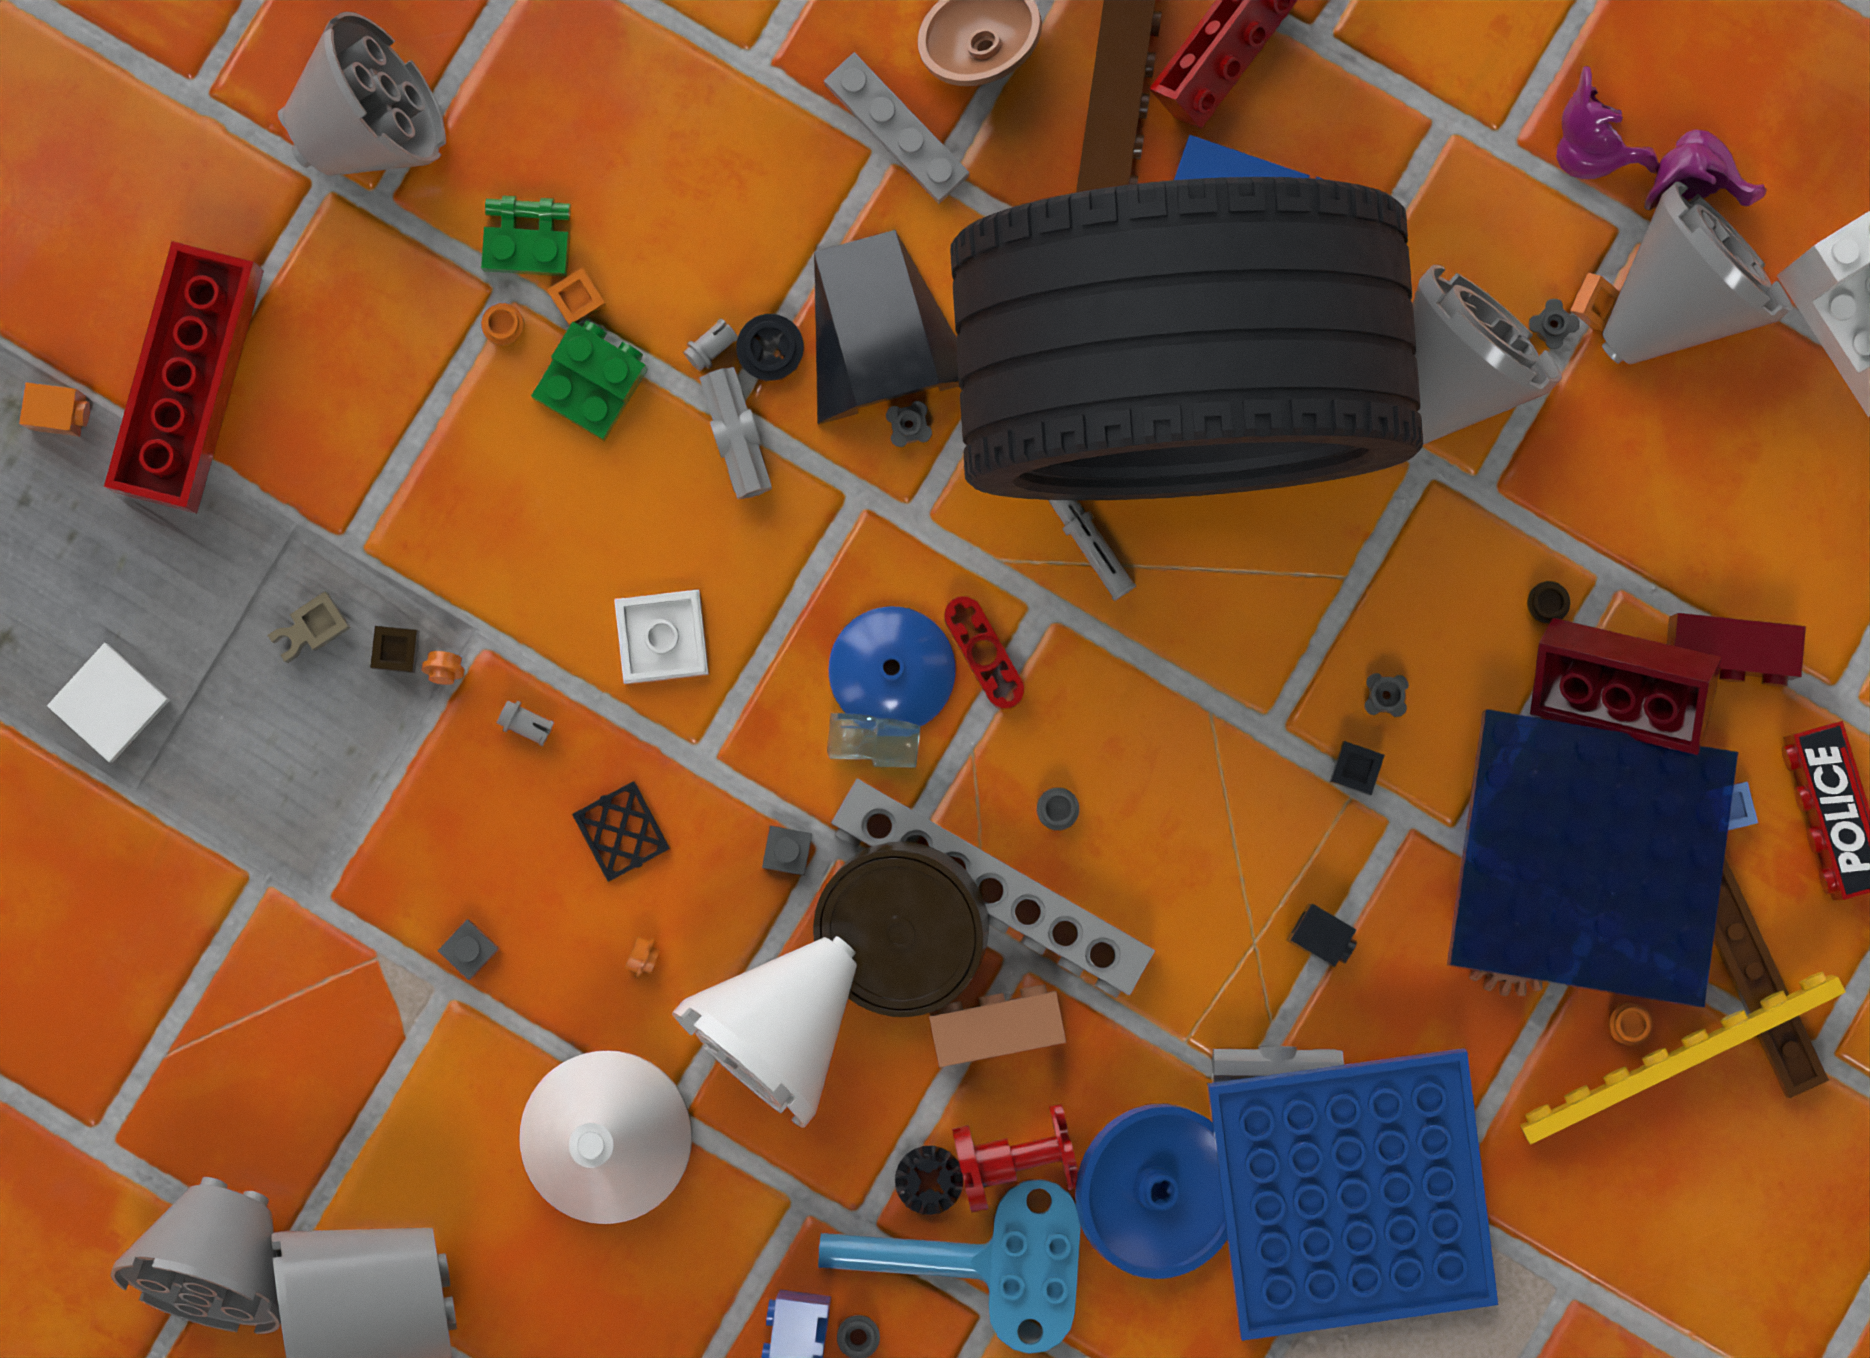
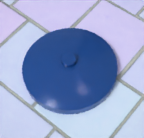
M1151 1104L1137 1107L1121 1114L1097 1134L1081 1161L1075 1192L1078 1218L1082 1230L1093 1248L1104 1259L1121 1270L1135 1276L1151 1279L1180 1276L1195 1270L1211 1259L1227 1241L1212 1121L1199 1113L1181 1106Z

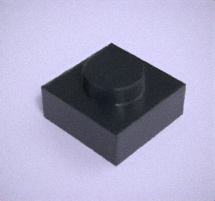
M1343 741L1329 782L1371 796L1385 755Z

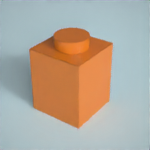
M26 382L19 424L33 431L80 437L82 426L86 427L89 421L90 403L86 401L87 395L74 388Z

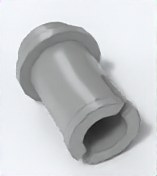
M720 318L697 341H689L687 343L688 348L683 353L698 371H701L704 367L710 369L712 367L711 361L729 345L736 342L738 336Z
M507 701L497 724L503 726V731L505 732L510 729L543 746L554 722L520 707L521 702L519 701L515 704Z

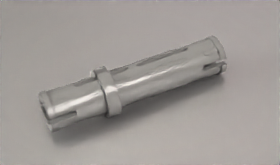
M1048 500L1065 525L1062 528L1067 536L1072 535L1090 565L1112 595V599L1115 601L1134 589L1136 584L1132 582L1114 552L1092 522V519L1095 517L1091 511L1086 512L1078 500Z

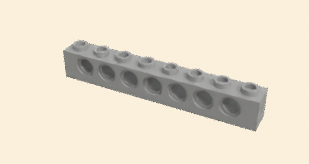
M856 779L831 822L839 828L835 836L856 848L861 841L872 847L887 842H906L912 836H921L927 840L929 847L935 848L949 857L960 858L965 863L966 871L972 877L977 887L987 878L998 880L1003 887L1001 899L995 903L985 902L989 925L1003 933H1006L1009 927L1024 935L1020 943L1043 955L1046 948L1061 956L1058 965L1079 977L1083 970L1091 973L1098 978L1095 986L1115 998L1118 997L1121 991L1127 995L1131 994L1155 952L1154 949L859 779ZM878 814L887 816L892 823L891 832L882 839L873 838L867 831L868 821L871 817ZM1022 900H1032L1039 906L1040 916L1031 925L1022 924L1016 918L1015 909ZM1060 921L1071 922L1077 930L1076 940L1069 946H1061L1053 939V928ZM1100 942L1109 944L1114 951L1112 963L1104 968L1095 966L1090 959L1092 947Z

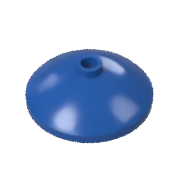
M889 606L876 608L859 615L841 631L830 654L828 671L833 695L841 709L853 721L876 732L895 734L915 730L938 715L952 693L956 667L952 647L937 624L915 610ZM888 660H895L899 663L900 670L897 674L887 675L884 672L883 666Z

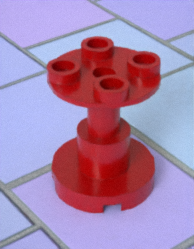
M1062 1103L1049 1106L1054 1136L1009 1146L1008 1138L974 1146L969 1125L952 1129L971 1213L988 1210L984 1188L1016 1181V1171L1061 1161L1068 1189L1076 1188L1077 1163L1072 1142L1069 1138Z

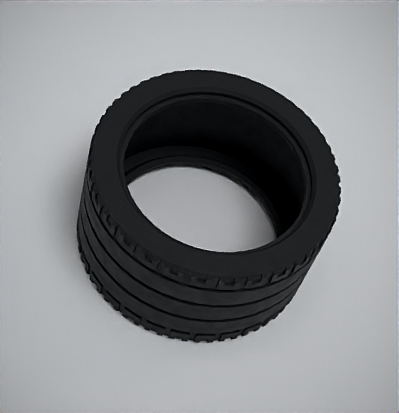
M1219 177L1149 182L1071 193L1005 209L968 225L954 238L950 245L952 278L954 279L955 331L958 334L956 338L959 387L962 390L960 393L963 443L966 445L963 452L965 480L981 492L1013 498L1039 500H1135L1227 494L1311 484L1366 474L1410 460L1423 447L1422 418L1418 412L1421 404L1418 364L1414 356L1416 354L1413 303L1410 300L1412 298L1409 247L1407 246L1408 231L1405 207L1394 197L1381 190L1347 182L1294 177Z

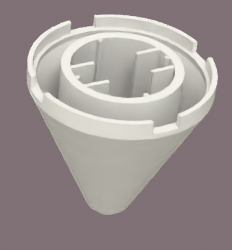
M837 936L833 941L823 937L684 999L672 1012V1015L691 1036L695 1032L699 1040L706 1046L704 1049L744 1085L779 1113H782L788 1107L795 1115L791 1121L804 1128L815 1116L857 967V964L852 959L856 952Z
M609 1050L595 1051L563 1062L540 1081L532 1092L523 1112L519 1136L520 1151L525 1170L532 1184L553 1207L581 1221L613 1224L629 1221L648 1213L664 1201L675 1189L689 1162L692 1149V1124L680 1094L681 1092L669 1076L660 1068L630 1053Z

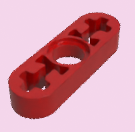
M967 596L954 598L948 603L944 612V620L948 630L989 702L994 707L1002 710L1014 708L1021 702L1024 695V684L978 602ZM959 605H962L965 610L972 608L975 611V614L971 616V623L976 631L981 625L987 631V633L973 636L967 644H964L960 638L969 635L964 624L957 623L955 625L952 622V618L956 616L955 608ZM988 641L995 646L997 656L991 664L980 665L974 661L971 652L976 643ZM1002 662L1008 668V670L1000 671L1003 680L1006 683L1014 682L1017 686L1012 691L1014 699L1008 702L1004 697L996 698L993 692L998 689V685L993 675L988 681H985L981 675L982 673L995 670Z

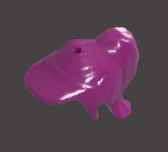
M1588 66L1583 67L1578 88L1563 111V138L1557 146L1556 155L1560 167L1570 176L1580 179L1600 178L1630 163H1639L1645 166L1651 173L1656 174L1659 162L1653 148L1628 147L1623 143L1621 136L1608 123L1610 121L1615 123L1621 122L1623 118L1622 111L1604 105L1595 98L1598 91L1596 87L1591 86V68Z
M1695 129L1686 132L1676 142V148L1667 153L1660 161L1654 187L1648 194L1644 207L1649 211L1656 208L1662 194L1675 182H1681L1688 187L1681 195L1686 200L1693 199L1697 194L1702 198H1706L1721 188L1726 189L1738 200L1740 205L1746 207L1763 198L1767 189L1764 187V184L1753 185L1747 183L1738 172L1732 154L1726 145L1709 131Z

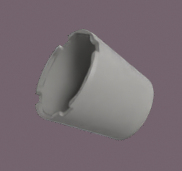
M433 1227L280 1231L271 1234L273 1250L276 1249L277 1257L273 1258L286 1358H452L449 1330L457 1329L452 1296L443 1298L442 1287L450 1286L446 1253L437 1254Z

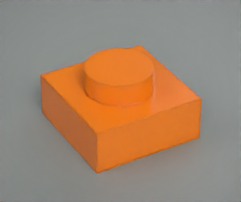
M583 268L547 289V292L569 326L572 322L577 324L606 306Z
M1587 273L1570 311L1592 329L1604 331L1620 291L1601 275Z

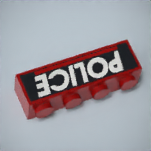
M1843 721L1783 737L1785 746L1781 748L1782 757L1787 769L1794 771L1798 787L1794 788V796L1800 811H1806L1810 824V828L1806 829L1807 840L1813 853L1818 852L1823 869L1819 870V879L1824 892L1831 894L1833 901L1846 900L1870 893V809Z

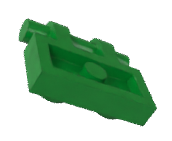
M503 195L502 199H486L485 215L501 216V228L484 227L481 269L484 272L567 277L570 235L568 232L553 231L554 219L570 220L571 204L555 203L554 198H541L540 202L519 201L516 196ZM517 217L539 218V230L516 229Z

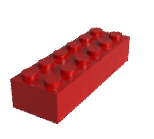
M171 241L104 483L105 488L124 496L195 514L198 513L264 273L255 262Z

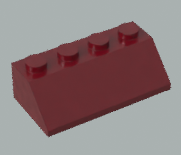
M1553 618L1538 645L1530 714L1698 755L1716 694L1722 657Z

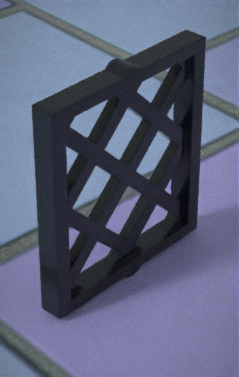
M635 781L607 796H601L599 800L572 814L608 882L634 868L642 867L643 863L670 849ZM623 792L630 793L626 808L611 804L612 798ZM635 795L645 814L631 810ZM597 806L604 807L599 822L585 818L586 812ZM609 809L624 813L620 828L605 824ZM629 815L644 819L640 834L625 830ZM649 822L659 840L645 836ZM584 823L598 827L594 841ZM603 829L618 833L613 848L599 844ZM623 835L638 839L634 854L619 850ZM643 841L658 845L657 850L646 857L639 856ZM597 849L612 853L608 867H606ZM617 855L632 859L629 866L618 872L613 870Z

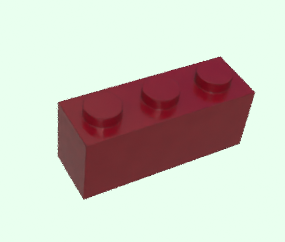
M1676 613L1669 617L1667 644L1722 657L1719 680L1745 682V676L1762 677V685L1786 687L1788 686V680L1802 677L1806 626Z

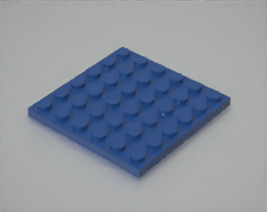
M1465 1048L1207 1083L1239 1333L1242 1341L1498 1305L1468 1053Z

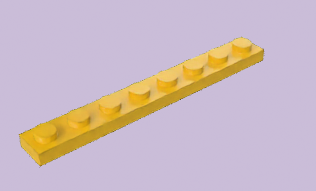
M1823 972L1813 974L1799 982L1802 989L1788 996L1785 995L1784 991L1774 993L1760 1001L1762 1008L1748 1015H1746L1744 1010L1737 1011L1720 1020L1723 1027L1707 1034L1705 1029H1701L1681 1039L1684 1046L1670 1053L1667 1052L1666 1048H1661L1642 1058L1645 1065L1629 1072L1626 1066L1619 1068L1603 1077L1605 1084L1591 1091L1587 1085L1575 1089L1564 1096L1566 1103L1552 1110L1546 1104L1530 1111L1525 1115L1527 1122L1521 1124L1520 1127L1531 1145L1846 993L1838 976L1829 975L1825 977Z

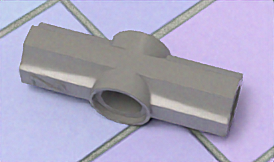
M722 368L700 377L713 419L710 422L721 458L725 457L729 477L738 500L751 498L771 490L772 486L759 448L762 443L751 409L747 410L743 397L744 393L735 368Z
M1258 1046V1049H1213L1212 1083L1344 1065L1343 1051L1335 1049L1297 1050V1047Z

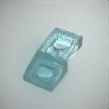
M831 713L827 753L829 759H871L874 767H916L920 727L916 724L890 718Z

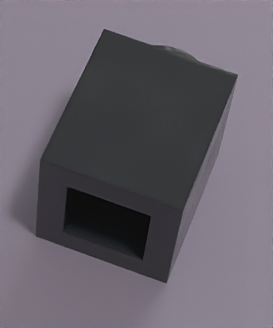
M1313 903L1307 904L1287 938L1288 942L1330 967H1335L1338 961L1345 964L1357 945V941L1352 939L1356 932L1355 928Z

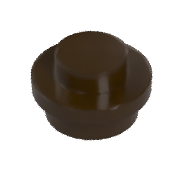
M1553 581L1539 583L1532 588L1528 595V611L1535 620L1544 624H1550L1553 618L1562 620L1570 609V596L1567 590L1559 583Z

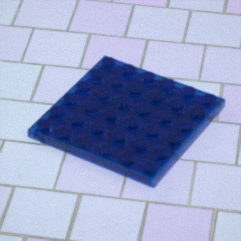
M1488 709L1484 710L1482 713L1447 966L1698 1008L1705 1007L1738 752L1701 746L1698 755L1638 741L1628 733Z

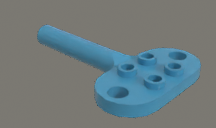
M1024 1180L1008 1189L999 1201L994 1218L993 1235L985 1244L821 1233L818 1268L982 1280L989 1288L988 1306L990 1323L998 1338L1017 1351L1028 1354L1046 1352L1061 1343L1071 1330L1075 1314L1081 1225L1076 1204L1069 1192L1057 1183L1048 1180ZM1038 1188L1046 1190L1051 1196L1050 1207L1042 1213L1031 1211L1026 1203L1027 1195L1032 1190ZM1026 1319L1038 1321L1043 1329L1039 1340L1033 1343L1024 1342L1017 1333L1018 1326Z

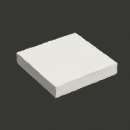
M699 589L614 599L624 684L709 675Z
M104 643L47 706L108 762L113 763L170 699L109 644Z

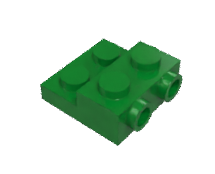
M587 320L583 326L572 322L552 354V362L531 397L605 441L648 369L640 361L643 354L625 342H621L618 348L604 340L607 332Z

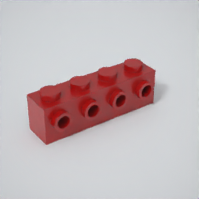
M1215 0L1151 85L1150 91L1174 118L1202 129L1298 0Z

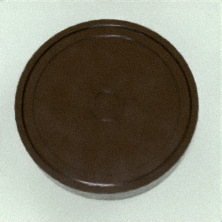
M899 841L869 847L850 858L827 883L817 903L813 935L814 941L823 937L833 941L837 936L856 952L852 959L857 964L848 999L869 1011L881 1015L914 1017L944 1007L967 987L984 958L989 937V921L986 905L979 888L969 873L959 863L935 848L919 843Z

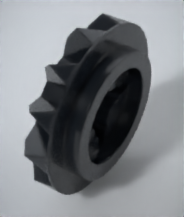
M763 314L754 317L743 326L737 338L736 352L740 364L749 375L765 382L783 380L786 376L797 370L804 354V343L799 329L788 318L777 314ZM782 334L777 347L784 359L782 360L779 356L776 358L774 355H769L766 359L763 358L759 362L763 348L756 337L771 342Z
M921 1146L915 1148L902 1158L895 1174L896 1192L909 1209L922 1215L940 1214L953 1206L962 1192L963 1175L960 1164L949 1151L941 1147ZM941 1165L943 1168L939 1171L940 1175L937 1178V1182L941 1185L940 1188L944 1193L941 1194L938 1190L935 1191L932 1188H928L918 1196L916 1192L919 1190L922 1180L914 1168L917 1167L920 1171L924 1170L930 1173Z

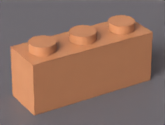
M1044 984L1020 989L1021 998L1005 1001L1004 993L979 997L980 1006L963 1009L962 1002L958 1001L948 1003L938 1009V1014L930 1015L929 1018L939 1068L1066 1043L1056 991L1047 992L1046 985Z

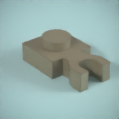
M324 591L289 614L295 622L293 626L278 628L267 636L273 643L278 642L283 637L290 638L291 648L280 655L284 662L289 663L299 656L302 648L307 643L312 650L317 651L351 627L329 593Z

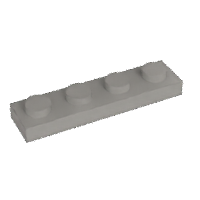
M855 52L824 80V85L938 204L969 177V171Z

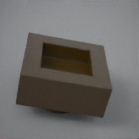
M375 626L370 668L415 673L420 631Z

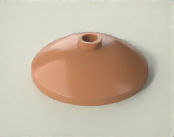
M939 0L928 12L921 24L918 34V50L925 67L939 80L958 86H977L991 83L1015 71L1031 56L1041 36V15L1034 0Z

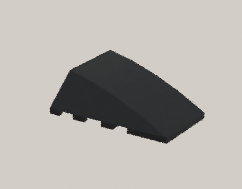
M896 230L814 252L818 425L858 414V408L935 387H938L939 391H944L959 386L956 336Z

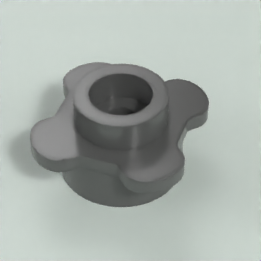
M1550 299L1545 303V309L1539 315L1530 318L1528 325L1530 331L1536 333L1541 340L1546 342L1548 348L1559 349L1563 345V339L1569 333H1574L1579 329L1580 321L1577 316L1570 315L1563 309V304L1560 300ZM1552 320L1558 322L1556 328L1551 327L1550 322Z
M915 401L909 407L899 408L892 406L888 409L886 419L892 425L893 434L891 435V442L895 446L904 447L907 443H914L916 441L924 443L931 438L932 430L926 424L925 415L927 407L924 403ZM906 421H912L913 426L911 428H907L905 426Z
M1374 673L1367 678L1366 685L1369 688V699L1365 702L1364 707L1370 715L1385 712L1391 713L1394 717H1400L1406 712L1407 706L1404 703L1405 690L1409 684L1404 676L1397 675L1392 678L1382 677L1379 673ZM1384 691L1390 693L1389 699L1383 698L1382 694Z

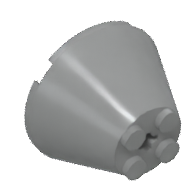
M343 12L328 22L286 105L278 111L279 120L287 129L294 143V146H292L293 156L301 166L308 168L312 165L318 171L329 176L429 165L441 156L439 148L446 144L444 122L434 95L414 62L410 60L405 64L390 47L395 40L376 23L360 14Z
M203 1177L200 1185L191 1186L114 1263L111 1270L112 1280L122 1290H126L128 1284L141 1291L139 1300L145 1304L194 1323L237 1332L240 1324L256 1326L254 1330L256 1334L276 1331L281 1324L273 1266V1258H276V1249L273 1250L271 1243V1234L274 1233L271 1211L267 1208L269 1199L254 1191H244L241 1194L227 1189V1184L221 1180Z

